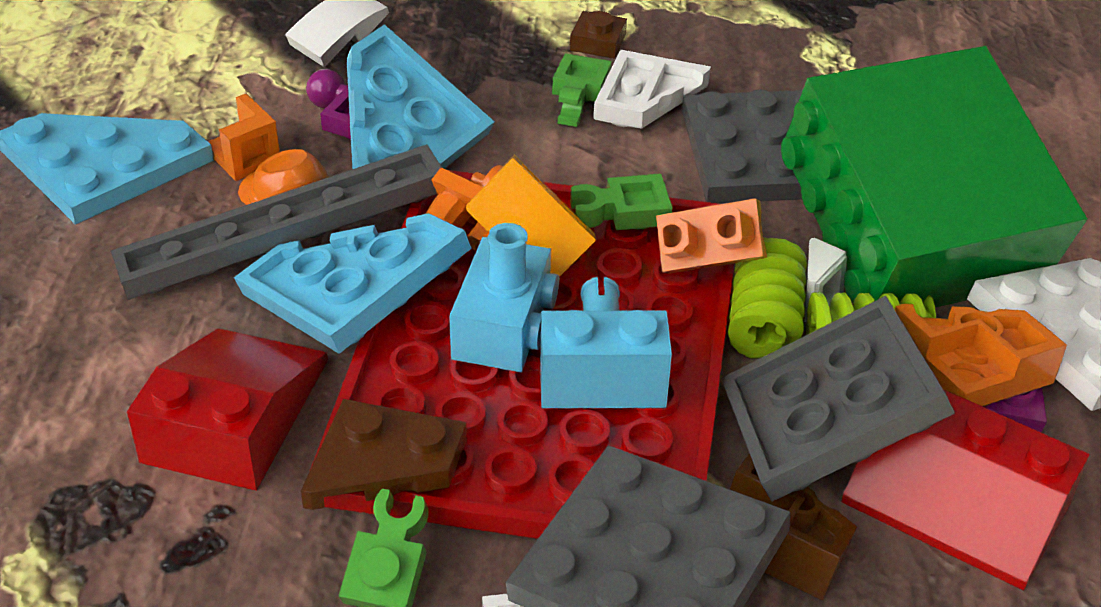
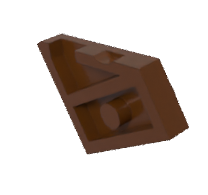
M343 399L301 489L303 508L310 510L325 508L324 497L364 491L365 500L370 501L375 500L381 489L390 490L392 496L402 491H415L419 493L449 488L467 441L466 422Z

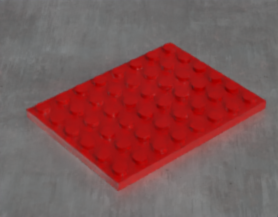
M448 170L469 181L472 175L474 174L468 172ZM543 182L575 213V209H571L570 206L571 187L573 185ZM438 194L429 196L421 202L411 203L401 229L407 228V218L426 214ZM669 197L673 208L672 213L720 205L719 203ZM604 220L600 225L590 228L595 233L596 241L559 277V289L553 309L544 308V311H583V301L581 299L582 285L598 277L599 295H604V277L610 278L617 283L620 291V311H667L672 352L666 408H541V346L539 350H529L522 372L451 360L450 313L476 253L471 248L456 260L447 271L436 276L411 296L403 306L392 311L359 340L316 456L343 399L466 422L467 441L449 488L419 493L415 491L399 492L393 496L394 502L390 516L394 518L407 516L412 510L413 501L417 495L424 497L427 504L428 523L535 539L541 536L608 445L707 481L734 263L667 274L662 272L657 227L616 230L613 220ZM466 222L461 229L465 230L468 236L475 225ZM364 491L324 497V504L327 508L374 514L373 506L375 500L366 501Z

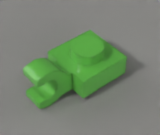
M564 54L553 76L552 94L559 95L558 102H563L557 124L574 127L579 125L584 103L596 101L611 70L612 61Z

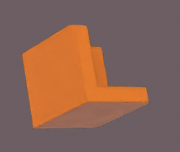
M247 93L236 97L239 122L219 129L220 136L208 141L212 147L213 159L235 181L247 177L256 171L257 167L264 160L280 152L276 121Z

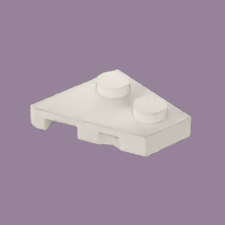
M620 50L594 103V119L610 122L620 127L630 126L642 129L683 103V95L697 94L706 88L709 84L711 66Z

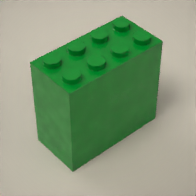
M987 46L809 77L806 80L799 102L794 107V115L786 137L781 142L783 162L789 170H793L801 187L803 204L808 212L814 214L822 231L823 242L846 251L847 262L844 286L846 294L850 297L852 303L859 293H870L875 301L882 294L893 293L898 298L899 303L905 294H917L922 299V302L930 295L933 298L935 308L967 301L976 280L1057 265L1088 220Z

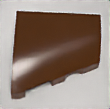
M749 453L736 470L729 490L790 512V530L764 573L823 600L848 550L857 526L839 511L823 504L809 487L791 492L772 502L760 482Z

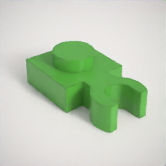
M662 174L607 178V188L603 189L590 184H580L571 187V209H575V214L589 228L600 225L604 220H613L616 230L657 227L656 215L672 213L673 209Z
M380 490L373 506L375 518L379 523L377 534L357 531L339 593V598L343 604L357 607H412L427 552L423 544L410 542V539L417 535L426 525L428 507L424 497L416 495L411 512L403 518H394L390 516L394 498L390 490Z

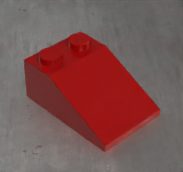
M217 328L156 366L127 410L139 463L257 491L328 361L327 352Z

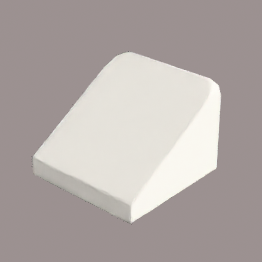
M817 238L809 240L805 322L811 293L822 292L827 299L828 305L835 293H844V275L847 262L846 251Z

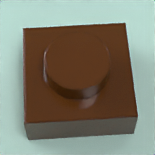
M582 11L570 35V51L615 59L626 35L627 18L612 16L604 11Z

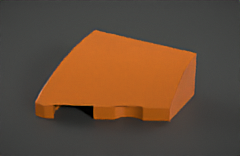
M913 304L895 306L897 315L939 384L948 392L980 406H985L1054 384L1067 344L1025 310L998 309L985 312L972 307L952 306L948 319L920 317L916 313Z

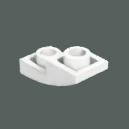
M324 0L300 19L285 35L292 47L325 68L350 40L357 43L368 36L389 14L386 6L376 0Z

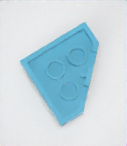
M385 24L351 46L347 57L352 169L426 144L442 168L445 169L489 134L495 121Z
M41 113L34 117L23 118L14 125L0 130V151L75 225L214 161L211 144L187 123L179 120Z
M428 213L407 218V228L378 233L375 225L331 233L329 244L303 249L299 240L278 244L236 275L234 279L244 296L340 354L347 347L358 342L367 331L392 311L403 306L411 296L436 276L447 271L456 260L471 249V245L465 230Z

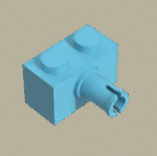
M514 223L497 224L489 230L488 237H482L450 313L451 360L522 372L529 350L540 349L541 311H544V308L553 309L559 289V274L551 273V248L527 245L528 234L520 225Z
M598 277L592 278L582 285L581 299L583 301V311H541V408H666L672 358L667 311H620L619 286L614 280L604 277V295H599Z

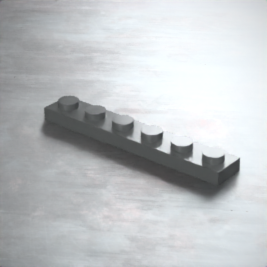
M426 144L111 250L128 300L144 294L157 293L167 286L199 275L212 274L220 268L252 257L263 256L278 244L316 238L327 231L350 223L374 218L382 212L409 203L421 202L429 196L437 194L431 179L442 166Z

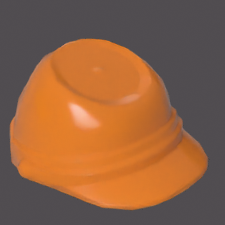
M289 149L278 152L264 160L257 167L256 171L242 180L238 189V195L241 202L248 205L328 178L329 176L323 165L310 152L300 149Z

